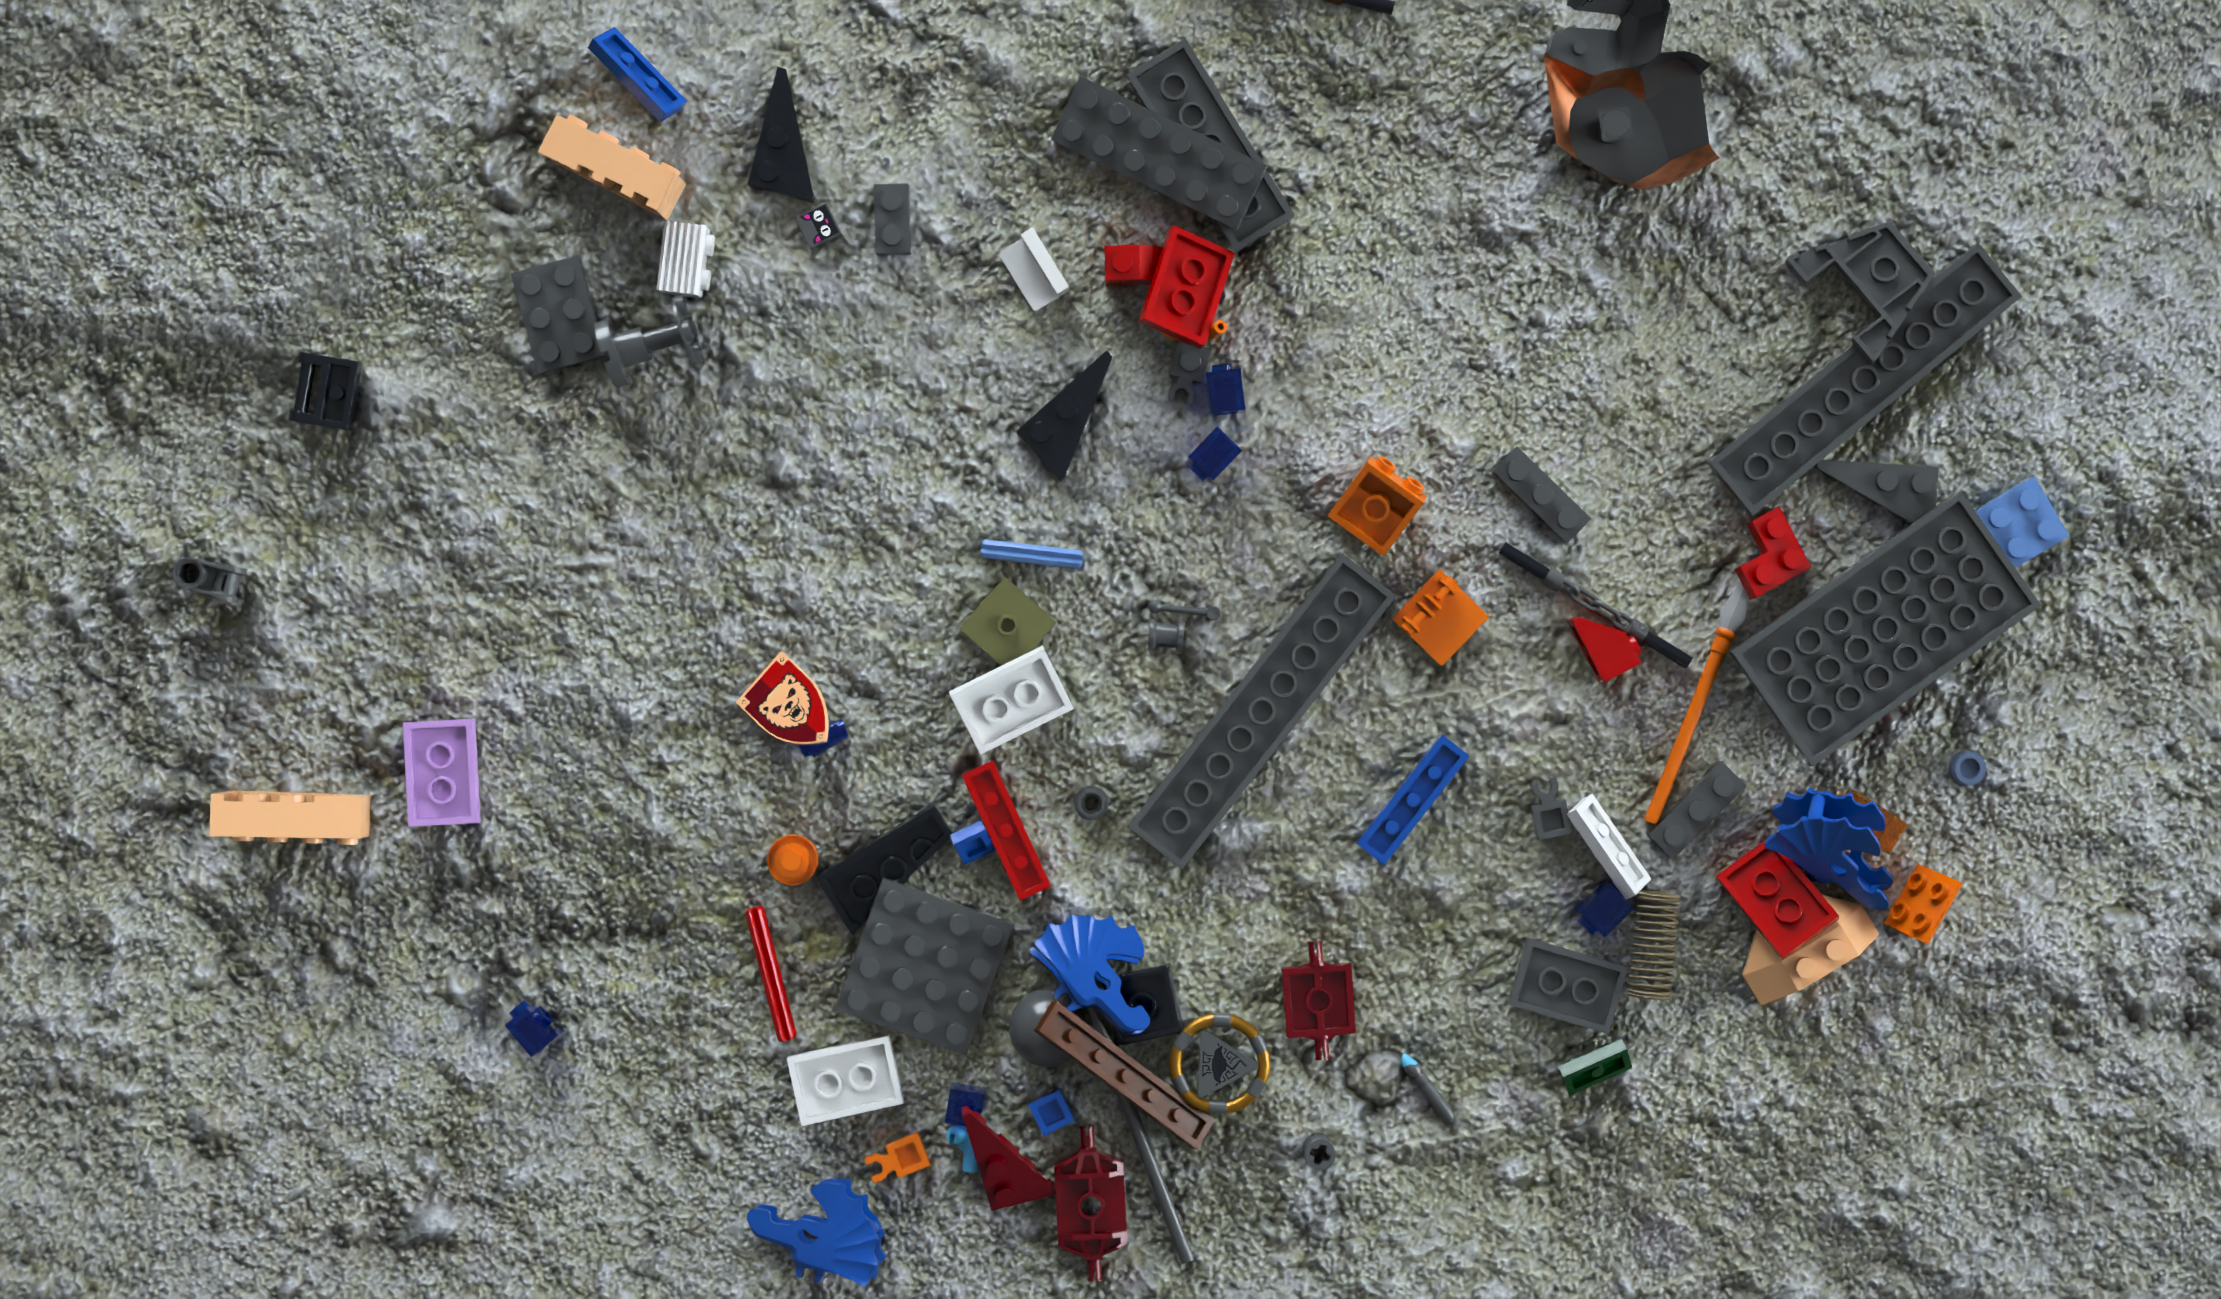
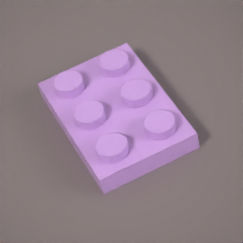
M475 719L404 722L403 739L408 827L480 823Z

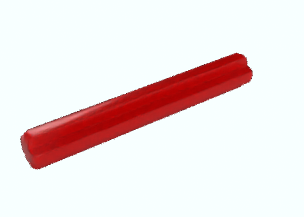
M763 906L749 908L746 910L745 915L777 1040L779 1042L792 1040L796 1037V1030L766 913Z

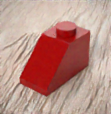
M1147 245L1104 246L1105 286L1150 285L1163 247Z
M1573 617L1567 620L1598 682H1606L1641 664L1638 655L1642 654L1632 635L1628 637L1624 631L1580 617Z

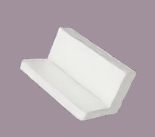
M1033 227L1022 233L1020 240L999 253L1001 260L1033 311L1040 310L1070 291L1069 285Z

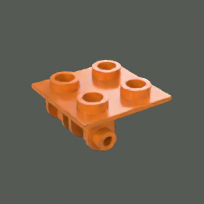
M1439 569L1398 611L1392 620L1442 667L1489 616L1458 587L1459 584L1452 577L1447 576Z
M1917 864L1898 899L1891 907L1884 924L1900 931V933L1911 939L1915 938L1928 945L1963 883Z

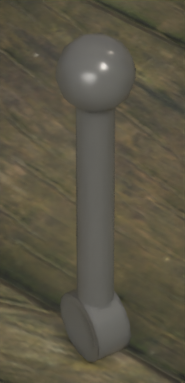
M1152 600L1148 605L1151 613L1167 611L1207 616L1210 620H1217L1220 617V610L1217 607L1200 609L1161 604L1158 600Z

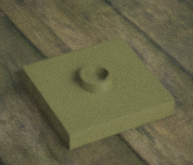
M1004 577L959 629L1002 666L1031 652L1057 622L1010 580Z

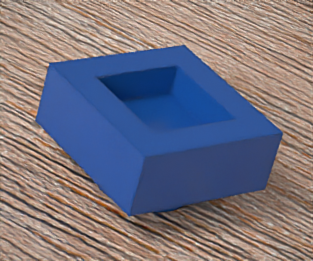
M982 821L950 835L952 843L965 865L996 851Z
M1060 1088L1028 1103L1043 1136L1075 1121Z

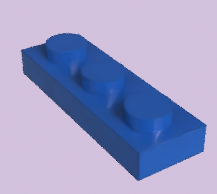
M616 27L592 39L587 48L660 122L683 109L687 100Z

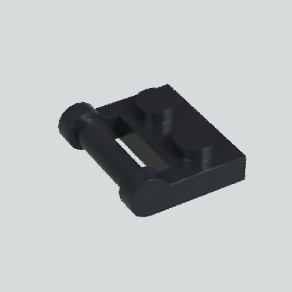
M299 352L298 363H301L294 410H290L288 421L351 431L362 362ZM315 366H322L315 414L308 413Z

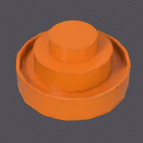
M788 834L777 839L770 847L767 855V866L771 875L778 882L786 885H799L808 881L815 874L819 865V853L815 844L807 837L799 834Z

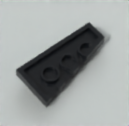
M934 803L816 874L817 881L851 935L868 918L882 877L904 884L950 838L953 832Z

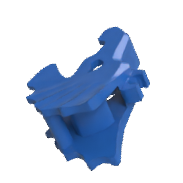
M1808 788L1803 795L1797 796L1787 791L1783 802L1775 804L1773 807L1774 816L1784 825H1779L1777 831L1767 837L1764 846L1790 858L1800 869L1802 868L1807 873L1806 876L1811 882L1835 883L1861 905L1876 910L1887 909L1889 899L1882 891L1892 886L1893 876L1883 866L1879 868L1870 867L1862 856V852L1879 856L1881 852L1880 842L1871 830L1884 831L1886 822L1883 813L1876 803H1857L1852 793L1844 796H1835L1830 791H1814L1812 788ZM1843 850H1850V852L1844 853Z
M1072 914L1061 925L1048 924L1046 931L1034 942V947L1030 949L1029 953L1048 969L1059 982L1060 986L1053 994L1055 999L1057 1000L1061 995H1067L1071 999V1004L1066 1008L1071 1012L1078 1009L1095 1008L1120 1033L1125 1035L1140 1034L1149 1026L1150 1017L1143 1006L1139 1005L1131 1008L1126 1004L1120 993L1121 979L1107 962V960H1117L1138 964L1139 959L1144 957V944L1135 926L1130 925L1126 928H1120L1115 924L1113 916L1097 920L1090 915L1074 916ZM1095 979L1097 982L1105 985L1106 990L1099 989L1095 984Z
M829 1178L811 1188V1193L824 1209L827 1219L810 1214H805L797 1220L781 1219L777 1215V1207L767 1204H760L756 1208L751 1209L747 1214V1221L755 1236L791 1251L796 1267V1277L802 1278L805 1269L809 1268L815 1272L814 1282L820 1283L825 1273L830 1272L866 1287L870 1279L877 1277L879 1265L887 1257L881 1248V1240L886 1231L882 1229L878 1216L869 1209L868 1195L855 1194L852 1191V1181L850 1179ZM804 1230H806L809 1234H811V1235H813V1236H816V1237H818V1238H816V1239H810V1238H808V1237L805 1235V1231H804Z

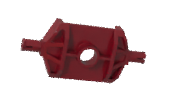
M1086 1125L1079 1126L1081 1136L1079 1151L1054 1163L1058 1247L1085 1257L1088 1269L1087 1280L1094 1282L1093 1271H1096V1281L1102 1280V1256L1118 1250L1128 1243L1123 1159L1100 1151L1094 1146V1125H1088V1136L1086 1135ZM1093 1196L1100 1201L1101 1208L1097 1213L1087 1214L1082 1210L1081 1202L1086 1197Z

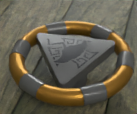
M1227 1013L1207 1014L1190 1022L1178 1034L1170 1052L1169 1071L1177 1092L1188 1104L1209 1114L1226 1115L1244 1109L1259 1097L1269 1078L1270 1054L1261 1033L1245 1019ZM1212 1026L1231 1027L1240 1031L1248 1038L1257 1055L1258 1063L1205 1029ZM1200 1032L1198 1092L1196 1094L1191 1089L1182 1071V1056L1193 1036ZM1257 1069L1256 1076L1246 1092L1239 1097L1229 1101L1202 1098Z

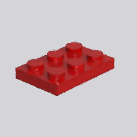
M1175 225L1170 227L1138 322L1198 349L1203 348L1206 345L1235 253Z
M1763 841L1716 875V880L1779 957L1784 960L1839 920V915L1796 863L1790 858L1764 846L1765 841Z

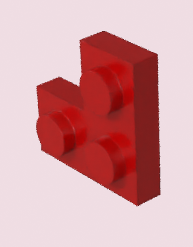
M1780 506L1746 523L1761 555L1734 570L1750 600L1763 595L1811 568Z

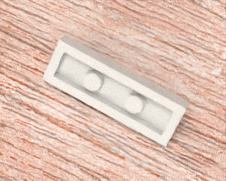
M1593 794L1583 798L1567 813L1574 828L1583 837L1595 858L1599 860L1612 879L1613 884L1619 889L1626 900L1635 896L1651 880Z

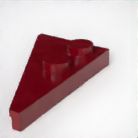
M969 1106L961 1107L962 1116L992 1211L1056 1195L1054 1182L1050 1178L1046 1180L1037 1172L1032 1161L1020 1155L1019 1150L1001 1133L997 1135L986 1125V1119L978 1112L971 1110Z

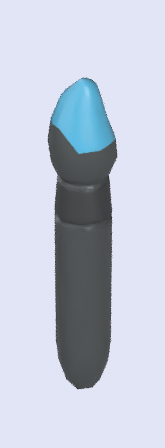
M1403 1054L1401 1063L1405 1072L1413 1077L1419 1089L1443 1120L1453 1124L1455 1116L1449 1104L1422 1071L1421 1065L1407 1054Z

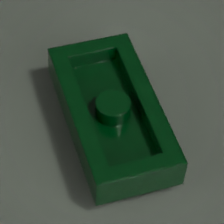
M1622 1039L1613 1043H1606L1597 1050L1581 1057H1574L1565 1064L1558 1066L1563 1085L1568 1095L1571 1096L1632 1069L1628 1050Z

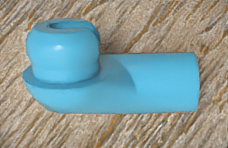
M956 1124L949 1128L946 1133L947 1141L950 1144L954 1143L963 1152L962 1171L979 1172L966 1126Z

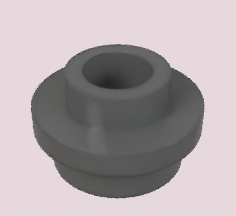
M1097 786L1083 787L1078 791L1074 799L1076 812L1086 820L1101 818L1107 812L1109 806L1107 794ZM1094 796L1097 798L1098 806L1095 809H1088L1085 806V799L1087 797Z

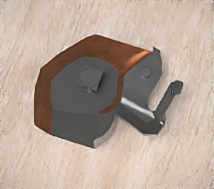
M1567 0V6L1572 7L1574 10L1618 15L1621 22L1616 31L1567 27L1547 40L1544 61L1556 143L1582 164L1610 180L1634 189H1645L1670 184L1691 175L1721 158L1713 151L1709 143L1700 76L1712 63L1705 61L1697 54L1687 51L1661 52L1670 9L1669 1Z

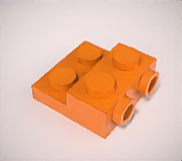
M1370 456L1327 516L1384 557L1424 504L1427 496L1422 493L1424 490L1423 485L1416 479L1408 476L1404 480L1394 473L1396 467L1391 461L1382 456H1379L1377 460Z

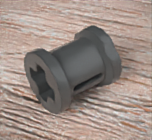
M1150 619L1148 650H1153L1155 647L1176 648L1177 652H1183L1184 621H1179L1178 624L1156 623L1155 619Z
M1316 1133L1307 1137L1303 1142L1302 1152L1304 1153L1305 1161L1311 1168L1321 1171L1332 1166L1336 1153L1327 1136ZM1320 1144L1323 1145L1326 1155L1320 1154L1318 1159H1314L1315 1157L1311 1149H1318Z

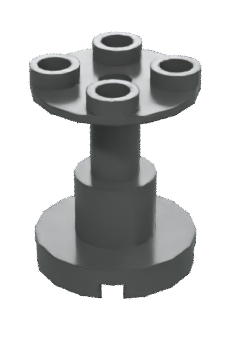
M683 295L673 297L671 300L676 323L644 332L643 328L639 326L617 333L610 318L594 323L600 353H604L607 361L604 362L606 370L616 388L631 385L629 366L652 360L651 352L679 343L684 344L692 364L704 362L699 343H694L693 341L695 337H698L693 317H685L689 313Z

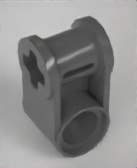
M183 558L175 563L172 576L176 584L182 588L204 593L212 598L238 603L237 591L241 577L246 575L247 569L199 558ZM192 564H195L200 572L198 580L194 583H191L186 576V571Z

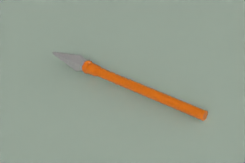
M1741 581L1720 611V624L1715 630L1717 636H1714L1710 655L1644 820L1657 825L1724 655L1727 654L1732 642L1730 640L1735 639V632L1745 621L1749 597Z

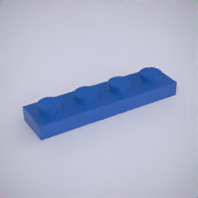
M1441 734L1356 844L1385 865L1466 762L1469 755Z

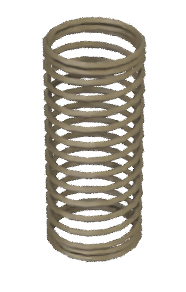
M1642 890L1637 893V900L1672 906L1636 904V908L1672 914L1635 912L1636 916L1652 917L1672 922L1634 920L1633 922L1672 930L1633 928L1637 932L1669 936V938L1634 935L1632 936L1633 939L1655 941L1669 945L1631 944L1632 947L1650 948L1669 953L1632 951L1630 953L1632 955L1650 956L1669 961L1631 959L1630 961L1632 963L1651 964L1669 969H1649L1633 966L1629 969L1652 972L1669 977L1630 974L1629 978L1653 980L1666 983V985L1629 982L1628 985L1634 987L1627 989L1628 995L1653 1000H1670L1672 998V991L1668 988L1672 987L1673 984L1668 980L1673 979L1674 976L1668 972H1672L1674 967L1667 964L1675 962L1670 956L1676 954L1671 949L1677 945L1671 941L1676 940L1677 936L1671 933L1677 932L1678 929L1670 925H1677L1679 921L1670 917L1679 916V913L1674 910L1680 908V905L1677 904L1681 901L1680 895Z

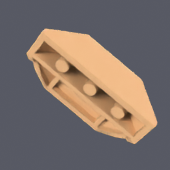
M1822 895L1837 912L1839 920L1784 960L1779 957L1756 929L1742 976L1758 1003L1763 1005L1799 992L1859 956L1879 935L1863 906L1858 903Z

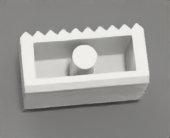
M664 221L656 288L659 293L702 298L703 290H709L711 271L706 270L707 256H713L715 236L710 235V229L707 226Z

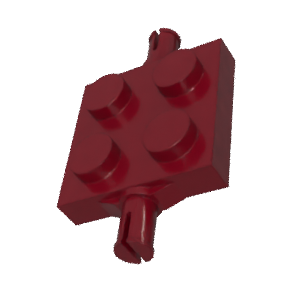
M1308 941L1309 962L1300 966L1281 967L1286 1038L1306 1037L1314 1040L1315 1060H1322L1321 1047H1323V1059L1329 1060L1328 1039L1339 1034L1356 1033L1352 964L1350 962L1332 964L1323 961L1322 941H1315L1316 954L1314 941Z

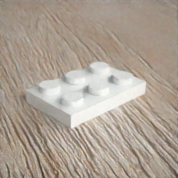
M1043 646L949 691L980 755L1074 709Z
M890 1034L787 1057L801 1126L904 1104Z

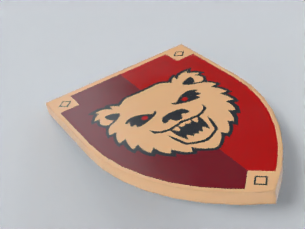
M781 651L736 703L761 728L779 740L796 745L825 743L828 739L829 720L822 693L815 682Z

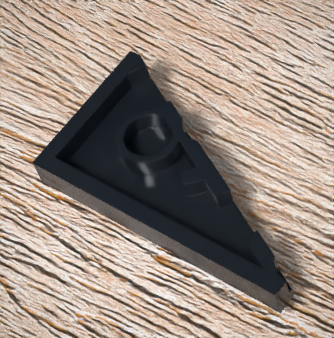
M777 67L748 186L814 203L815 196L812 190L787 70Z
M1105 351L1016 431L1060 481L1065 479L1102 382L1112 360V356L1108 351Z

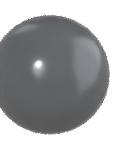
M1040 989L1027 994L1017 1003L1009 1021L1010 1039L1015 1050L1026 1061L1041 1067L1059 1066L1071 1060L1034 1032V1029L1052 1001H1058L1064 1007L1071 1004V999L1067 995H1061L1056 1000L1053 996L1056 989ZM1082 1009L1072 1012L1086 1023L1085 1014Z

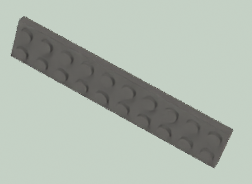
M1979 243L1974 244L1932 278L1875 363L1870 365L1854 344H1851L1710 459L1707 464L1749 516L1755 515L2022 297L2021 294Z
M1341 553L1127 826L1183 869L1396 598V595Z

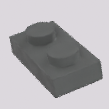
M874 184L876 255H911L909 184Z

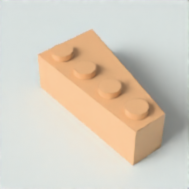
M569 114L568 118L565 119L556 115L538 153L549 161L668 221L686 186L685 182L679 177L681 173L679 170L662 162L659 165L649 160L650 156L635 147L631 146L630 149L618 145L619 140L600 130L599 134H596L586 129L588 124Z
M235 790L211 794L209 836L232 837V841H254V837H267V842H289V838H302V843L311 844L323 843V838H337L336 844L356 845L358 844V839L369 837L371 795Z

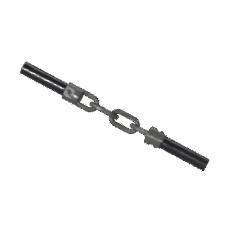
M1505 542L1498 552L1500 555L1541 579V583L1555 592L1561 591L1583 608L1595 612L1607 621L1612 622L1613 626L1626 632L1628 637L1632 635L1639 644L1643 642L1686 669L1691 663L1693 657L1649 631L1650 628L1645 624L1632 619L1622 612H1618L1600 601L1597 596L1586 589L1576 586L1565 579L1566 576L1552 567L1550 569L1509 543ZM1565 584L1566 586L1570 587L1571 590L1569 591L1565 589L1564 587H1562V585ZM1580 592L1593 600L1590 605L1577 598ZM1599 608H1604L1608 612L1612 613V616H1609L1608 614L1599 610ZM1621 618L1630 623L1627 628L1618 623L1621 621Z

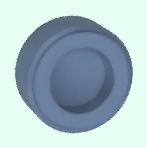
M1961 751L1951 758L1948 771L1950 777L1956 783L1973 786L1981 782L1985 777L1986 763L1982 756L1976 752Z

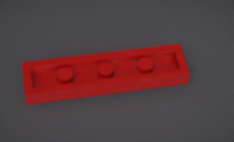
M994 760L963 773V780L1019 900L1021 901L1051 887L1047 874Z

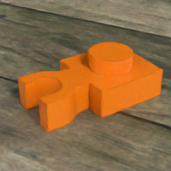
M919 1131L887 1143L885 1147L888 1153L886 1154L873 1153L864 1158L866 1165L872 1162H879L882 1165V1171L872 1175L873 1183L883 1180L893 1170H895L897 1177L900 1178L931 1165Z

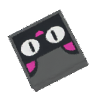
M826 202L795 217L811 250L842 236Z

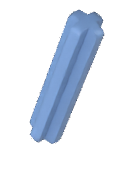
M987 539L983 540L981 544V557L987 559L1074 569L1081 568L1083 562V552L1081 550Z

